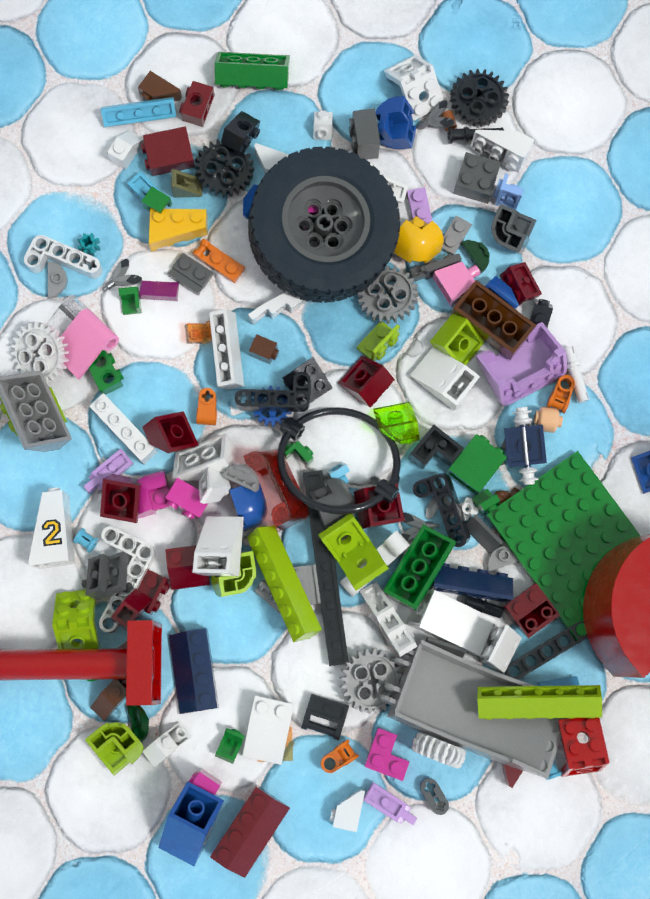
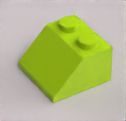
M453 313L430 340L434 348L464 365L468 364L485 343L467 318Z

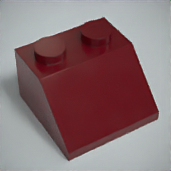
M361 355L339 380L338 384L360 403L371 408L395 379L384 365Z
M184 411L154 417L142 427L149 444L168 454L199 446Z
M115 474L103 478L100 517L138 523L141 484L131 477Z
M376 486L353 491L356 505L375 497L376 495L373 492ZM400 493L397 494L394 501L390 504L382 500L372 508L357 513L362 529L405 521Z
M197 545L165 549L171 590L211 585L210 576L192 573L194 552Z

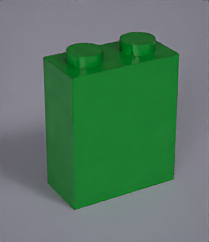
M478 434L473 437L447 471L450 476L475 495L480 493L507 458L501 448L493 447L485 436H479Z

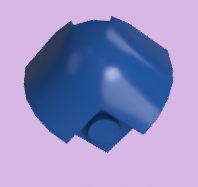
M405 96L387 99L376 110V117L379 120L377 125L378 132L380 133V143L392 149H412L416 126H413L411 115L414 113V110Z
M260 483L257 492L243 486L230 489L238 517H244L243 531L245 532L261 525L266 519L268 509Z

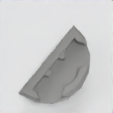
M48 261V298L51 299L58 297L66 289L68 279L66 272L59 264Z
M241 463L233 464L222 474V477L254 492L259 490L258 476L248 465Z
M507 546L499 547L489 557L487 563L488 571L490 572L518 561Z

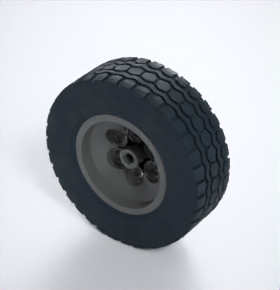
M321 146L291 153L288 155V158L284 157L264 175L255 191L248 219V237L252 254H254V258L257 264L260 265L264 275H267L274 285L277 284L279 289L289 292L288 294L297 298L298 296L301 300H312V302L322 303V301L325 303L335 302V300L341 301L347 299V297H353L368 288L380 276L396 249L400 232L399 208H397L396 196H393L394 192L383 174L380 175V171L374 165L371 166L369 161L359 158V155L353 152L348 153V150L340 148L337 150L335 147L327 146L323 148ZM308 209H317V215H311ZM327 210L335 211L336 215H329ZM305 225L308 230L302 231L299 226ZM337 226H344L346 231H339ZM315 241L317 242L318 246L312 247L310 246L309 242ZM328 241H334L337 247H330Z

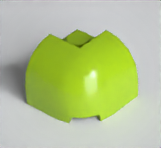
M253 551L241 552L239 577H210L213 590L218 597L240 594L252 586L256 578Z
M107 722L85 739L114 776L129 763L133 764L140 757L144 749L143 744L124 723Z

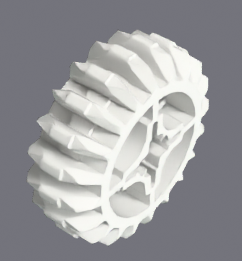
M421 732L417 733L413 739L411 749L418 754L457 769L461 768L462 763L465 761L466 751L460 747Z

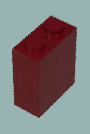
M186 126L143 135L144 142L141 143L143 154L147 153L148 158L144 161L147 171L150 170L152 176L171 173L172 169L181 171L194 168L195 164Z

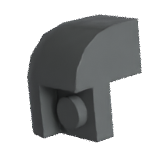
M500 204L492 221V235L501 246L522 254L530 240L529 237L537 220Z
M338 478L326 480L327 486L310 492L311 499L322 504L340 507L356 505L347 484ZM318 511L325 530L348 515Z

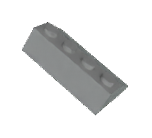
M41 371L0 377V397L24 450L38 452L59 450L72 440Z

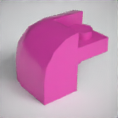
M164 470L145 475L137 480L141 484L138 519L156 514V511L170 507L166 504L167 500L164 499L170 489Z

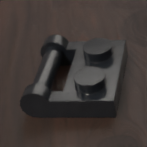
M311 694L301 729L314 730L339 740L349 705ZM311 715L338 723L336 729L309 721Z

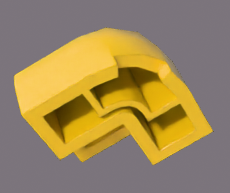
M417 216L411 221L406 220L400 226L398 243L394 253L409 263L412 261L427 263L442 250L444 241L442 231L433 220L429 224Z

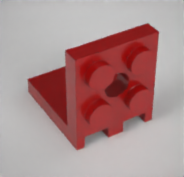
M600 718L558 720L566 763L560 769L562 777L600 772L610 763ZM578 733L586 734L588 742L580 743L577 739Z

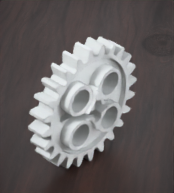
M47 322L28 323V326H22V331H17L19 337H13L16 344L11 345L15 349L14 352H11V355L16 357L12 362L18 363L15 369H21L20 374L41 371L46 383L57 380V376L63 375L61 369L67 368L63 363L69 361L65 357V354H69V351L64 350L68 344L62 343L65 337H59L60 330L54 331V325L48 326Z

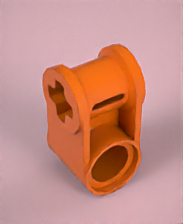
M563 375L557 380L546 407L556 408L565 414L575 386V381L571 376ZM561 381H566L569 384V389L562 388Z
M204 388L199 392L197 425H216L217 399L214 390L211 388ZM207 394H210L211 398H209V401L206 402L205 398L203 397H206Z
M349 739L336 746L321 758L320 766L323 771L333 773L359 757L358 753L355 754L351 748ZM327 758H333L335 761L332 769H326L324 766V761Z

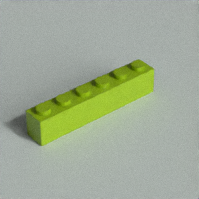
M275 525L257 527L247 536V539L293 642L311 639L322 628Z
M600 685L477 688L479 719H573L602 717Z

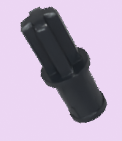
M467 595L465 605L496 618L502 617L503 607L486 602V599L483 601Z

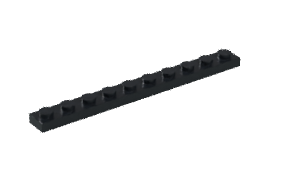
M323 471L303 473L306 496L311 498L310 492L324 487ZM308 506L329 666L343 665L345 662L349 663L335 558L319 537V534L325 528L320 520L318 511Z

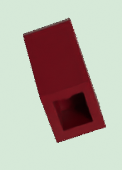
M135 589L111 616L112 621L127 631V621H137L152 599L138 589Z

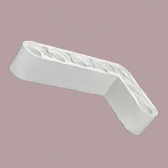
M108 526L104 528L101 534L103 541L132 556L127 568V583L132 584L133 589L131 592L139 588L147 570L150 569L156 557V551L151 545L115 527ZM111 531L116 532V538L108 541V533ZM133 540V547L128 550L125 549V542ZM149 548L151 550L150 556L142 558V551ZM135 566H141L142 568L138 576H134L132 573ZM122 591L112 595L99 621L101 630L108 633H114L118 630L120 626L114 623L111 629H107L105 621L111 618L115 612L114 604L117 601H123L130 593L126 594Z

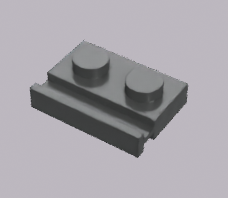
M182 253L167 275L199 296L214 273L185 253Z

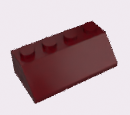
M257 785L210 858L227 870L245 878L290 807Z

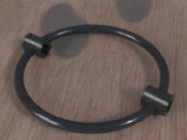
M331 407L312 411L297 420L287 417L280 426V431L284 434L277 450L278 471L286 488L305 505L330 514H352L372 508L382 500L390 504L399 493L400 489L395 486L401 466L398 446L390 432L373 417L353 409ZM327 415L351 416L370 424L381 433L391 449L393 468L389 481L381 479L374 489L375 497L352 506H331L307 497L291 481L286 471L284 459L289 439L291 438L295 441L302 436L305 431L303 424L312 419Z

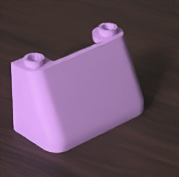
M542 322L536 325L535 329L511 360L502 353L495 356L491 350L483 351L476 356L477 363L498 400L504 406H508L555 382L567 372L566 351Z

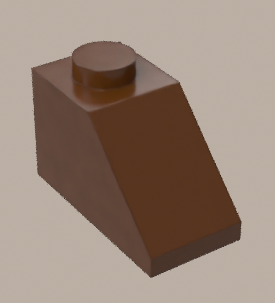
M151 70L138 86L140 98L144 101L173 97L174 101H180L182 98L179 88Z
M114 679L100 693L90 708L105 721L126 699V686L120 679Z

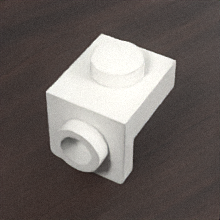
M315 111L313 134L315 140L332 139L333 112Z

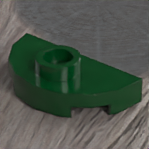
M471 240L461 242V246L482 274L489 264L490 254L487 247L481 242Z
M127 705L132 732L140 742H143L148 735L149 718L140 705Z

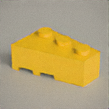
M150 208L149 246L151 252L164 246H172L174 243L184 240L186 242L208 235V215L206 209H164L162 213H158Z

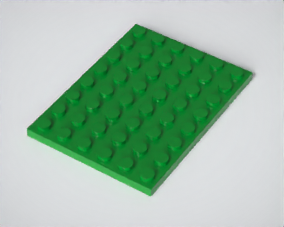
M576 451L543 474L538 480H535V484L526 486L500 504L496 510L485 515L532 582L538 584L560 614L558 618L566 629L578 622H584L583 603L586 587L593 570L600 560L617 545L640 536L579 451ZM584 623L576 626L575 631L578 636L583 637L587 634ZM572 629L569 630L573 638L576 641H578V639L574 636Z

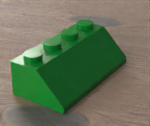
M218 52L215 60V84L220 87L235 85L239 88L255 86L257 89L273 87L275 90H283L288 88L290 55Z
M423 524L383 592L405 607L416 610L455 546L456 541Z

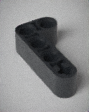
M299 372L294 376L293 390L242 389L235 394V404L242 411L305 412L310 407L311 379L306 372ZM304 379L307 381V384L299 386L297 381ZM242 397H246L245 403H241ZM260 397H266L268 399V402L266 404H260L258 403V399ZM284 397L288 401L286 404L281 405L277 400ZM299 398H304L307 402L304 405H299L296 401Z
M439 473L415 482L412 488L415 496L423 498L434 494L448 537L456 541L455 547H462L467 544L471 536L450 476L446 473ZM439 477L444 479V487H440L437 484ZM421 483L426 485V493L420 491L419 486ZM444 496L451 498V505L448 506L444 503ZM451 514L457 516V524L450 521ZM458 526L461 527L460 529H456L455 531L453 530L454 528H456V527H458ZM463 535L464 539H457L456 536Z

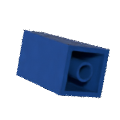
M187 781L167 817L158 848L195 866L206 845L224 800Z

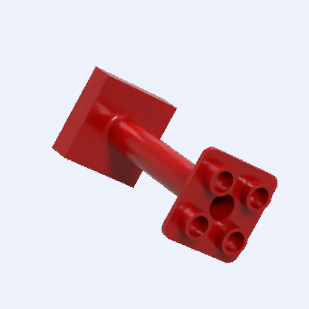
M153 620L127 621V648L0 650V681L126 679V705L161 704L162 624Z

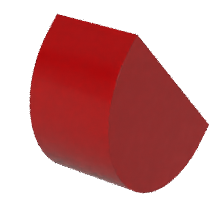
M650 534L629 539L610 550L593 570L586 587L583 618L587 636L595 654L613 677L644 678L650 673Z

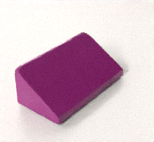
M142 280L139 297L140 299L178 301L179 282Z

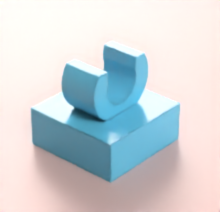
M343 462L326 471L330 479L338 478L345 481V483L349 482L345 474L350 470L347 464Z

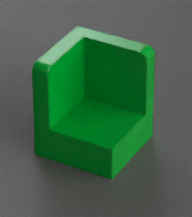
M154 187L150 188L141 201L143 208L149 212L151 208L158 213H162L166 205L168 207L172 206L171 198Z
M138 287L118 288L122 301L123 315L142 313Z

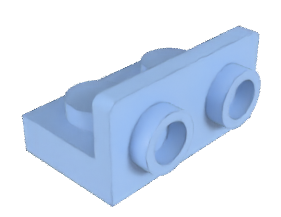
M505 173L503 179L499 178L493 197L496 198L494 205L499 206L502 204L516 210L524 189L514 184H506L509 174Z

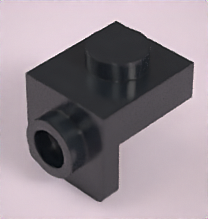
M545 299L534 300L530 321L536 325L542 322L548 328L553 311L550 301Z

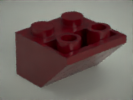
M537 583L531 585L513 598L512 601L502 606L512 623L527 638H530L560 616Z

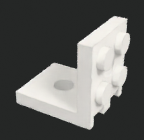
M414 55L384 70L386 78L400 86L403 96L406 97L414 110V113L411 114L413 121L432 112L435 106L443 101L433 65ZM426 91V97L420 100V93Z

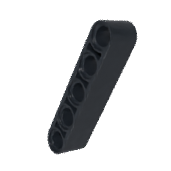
M584 622L572 625L510 662L504 675L518 680L588 637L587 634L582 637L578 636L575 631L576 626ZM572 629L573 634H574V636L578 639V641H576V640L573 638V636L570 634L569 630ZM561 636L566 637L568 640L566 647L559 643ZM544 646H548L551 649L549 657L545 656L542 652ZM528 656L533 657L535 660L533 667L526 664ZM511 666H515L518 669L516 677L511 676L509 673Z

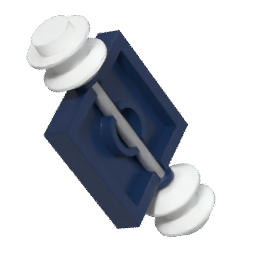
M527 407L516 408V412H512L517 415V419L513 422L521 424L519 427L504 428L508 467H526L518 471L523 476L519 480L523 482V485L535 484V480H538V478L534 477V473L538 470L531 467V465L547 463L543 424L527 426L533 420L528 417V413L532 410H528Z

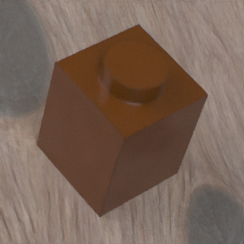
M256 334L249 349V355L271 364L272 359L276 360L279 354L277 342Z

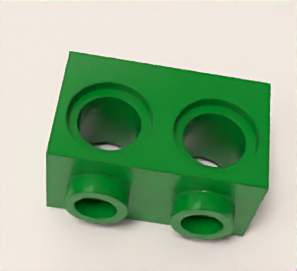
M102 350L89 367V370L101 394L104 393L106 395L123 387L121 380L124 377L120 369L115 370L113 364L116 361L111 352L107 354L105 350ZM100 360H106L104 366H97V363ZM107 377H114L112 383H105Z

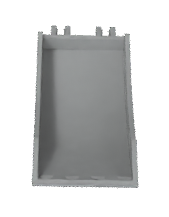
M423 640L417 641V647L405 654L409 656L408 661L399 657L394 658L393 662L405 669L398 687L389 683L384 685L386 690L396 693L394 699L387 695L380 696L381 701L391 705L387 717L485 758L546 779L549 777L561 739L558 720L567 718L490 720L478 718V687L534 685L475 664Z

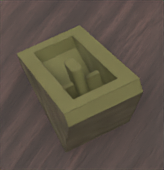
M172 169L171 188L174 198L201 197L202 183H198L199 177Z

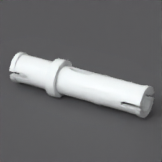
M568 346L564 348L567 357V370L575 381L574 390L578 403L586 402L590 398L579 368L580 361H577L574 347Z

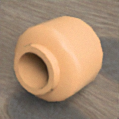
M541 407L539 411L536 410L534 425L543 424L544 432L554 433L557 427L561 428L563 416H559L558 409Z

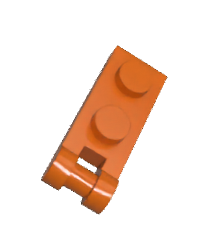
M202 239L199 243L200 246L192 252V255L235 284L244 272L245 266L213 246L206 239ZM206 250L210 252L208 256L203 254Z

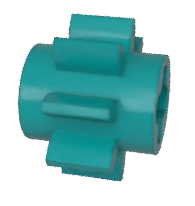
M83 233V237L77 239L80 244L77 247L79 251L95 256V252L101 250L97 245L100 243L99 238L94 239L93 233L90 235Z

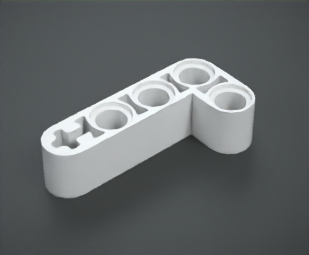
M37 235L32 240L24 256V263L32 273L41 272L48 260L93 279L99 278L103 273V268L97 258L44 235ZM46 243L44 248L39 249L41 244ZM58 251H63L62 255L55 256ZM80 258L78 263H72L73 259ZM33 260H38L37 264L30 265Z
M395 531L377 548V551L386 565L389 566L409 548L410 544L398 531ZM367 563L362 564L360 568L364 567ZM347 576L340 581V584L351 597H354L366 586L364 585L356 591Z

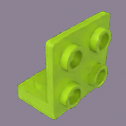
M379 322L356 349L365 357L373 361H380L385 356L387 348L389 346L392 348L399 340L400 326L397 324L391 329L386 323L382 322L380 324Z

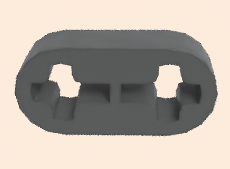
M424 779L420 784V790L428 805L435 814H445L449 809V803L441 788L434 779ZM425 783H434L435 786L432 789L435 794L433 796L429 791H424V788H426ZM436 797L440 802L444 801L445 803L441 811L434 808L436 806L434 798Z

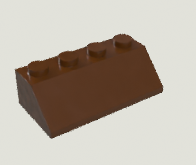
M475 280L452 309L453 314L467 318L483 340L510 360L536 327L535 323L477 280Z

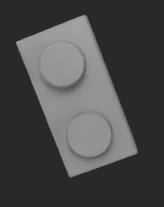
M456 215L443 236L442 251L455 255L472 224Z

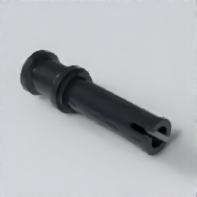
M449 127L447 132L448 143H468L473 139L475 130L504 131L503 127L469 129V127L452 129V127Z

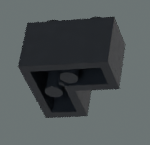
M433 425L408 458L424 469L431 459L437 456L450 467L462 453L464 447L436 425Z

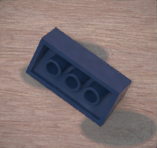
M446 563L443 564L430 587V590L463 596L470 595L475 598L505 603L513 600V578L508 577V574L497 572L496 575L489 574L488 570L477 569V572L469 571L470 568L465 566H458V569L450 568V564Z
M202 628L169 635L179 714L219 708L208 629Z

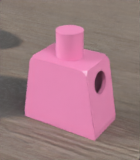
M459 262L435 271L433 279L452 307L475 282L473 278L481 273L476 265L467 269L463 262Z

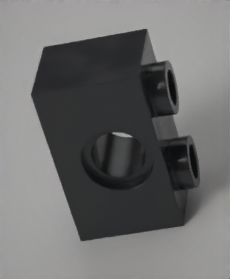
M241 111L224 128L221 143L240 153L244 148L249 147L253 139L258 137L260 133V120Z

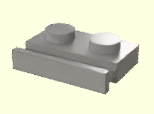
M316 564L294 567L310 604H321Z

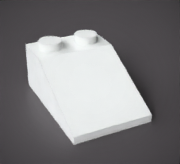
M225 433L199 443L198 447L176 452L172 478L173 480L178 477L183 481H200L208 467L224 473L227 468L236 464L237 449Z
M258 696L254 697L243 757L282 765L294 704Z

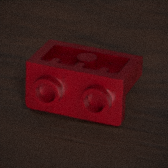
M526 262L509 266L500 274L501 280L511 287L519 306L542 295Z
M149 569L138 590L152 599L144 611L152 615L153 612L157 613L162 603L159 600L162 594L166 595L170 584H168V578Z

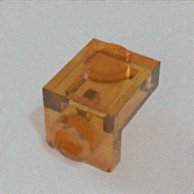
M207 321L205 324L187 323L185 325L186 344H208L211 342L210 321Z

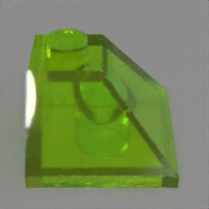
M410 402L373 409L382 434L400 444L420 441L418 421Z

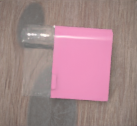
M75 295L66 296L47 322L48 326L54 325V331L60 330L59 337H65L62 343L68 344L64 350L69 351V354H65L69 361L63 364L77 379L82 378L102 350L110 351L119 342V337Z

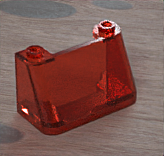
M277 450L253 451L243 456L245 465L260 473L262 477L270 475L282 500V503L276 505L271 513L277 532L304 521L309 515L308 506L295 498L284 485L278 471ZM285 459V467L288 476L290 477L293 484L300 490L292 474V471Z

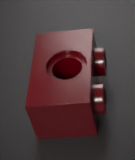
M192 81L191 86L187 87L185 93V103L182 102L179 109L182 121L200 127L204 126L215 96L214 87ZM194 102H200L198 105H193Z

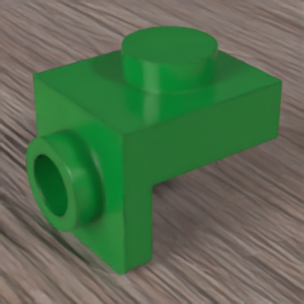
M297 441L295 444L291 442L286 446V459L296 452L307 466L313 462L312 455L314 453L307 445L303 447Z
M488 489L472 498L481 515L486 512L489 514L496 510L500 502L497 494L492 496Z
M226 728L215 757L233 764L245 736L236 729Z

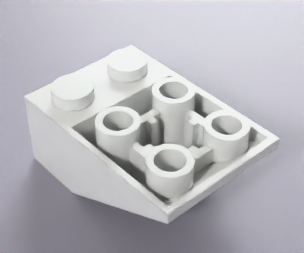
M475 130L470 148L477 154H483L491 160L501 162L509 171L518 173L530 152L534 139L519 131Z
M434 347L410 374L411 378L453 410L458 407L480 378L478 374L466 365Z
M206 517L194 552L192 573L204 576L239 577L244 517Z
M507 624L494 629L489 637V640H491L490 645L484 649L480 656L483 658L481 663L501 674L505 673L522 637Z

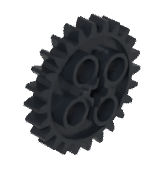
M477 69L475 74L472 70H469L468 76L463 73L462 79L458 77L456 83H453V89L450 92L451 109H456L454 115L460 114L459 120L465 118V124L472 121L473 127L476 122L482 127L483 122L489 126L490 120L496 123L497 117L501 119L509 103L507 100L509 94L506 93L508 87H503L504 81L498 82L499 75L494 78L492 77L493 72H490L488 75L486 74V69H484L483 73H480L479 69ZM463 94H469L470 97H465ZM488 99H494L496 102H490ZM473 108H479L481 111H475Z
M218 139L215 145L210 141L209 148L204 145L203 151L199 150V157L195 159L194 169L197 170L195 171V176L199 177L198 183L203 182L202 188L208 187L209 194L215 191L216 197L219 193H222L223 198H225L226 193L230 197H232L233 192L239 195L240 189L245 191V185L249 186L250 180L253 179L254 167L252 165L254 161L249 160L251 154H245L246 148L239 153L220 143ZM222 154L225 158H219L217 155ZM233 164H239L241 167L236 168ZM214 169L216 172L210 173L207 170ZM229 178V179H231L232 181H231V182H225L223 179Z

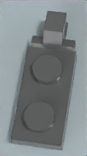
M459 253L455 255L449 254L441 260L430 261L425 266L420 267L417 265L410 269L411 278H414V282L424 278L426 280L430 279L435 271L459 263L462 258Z

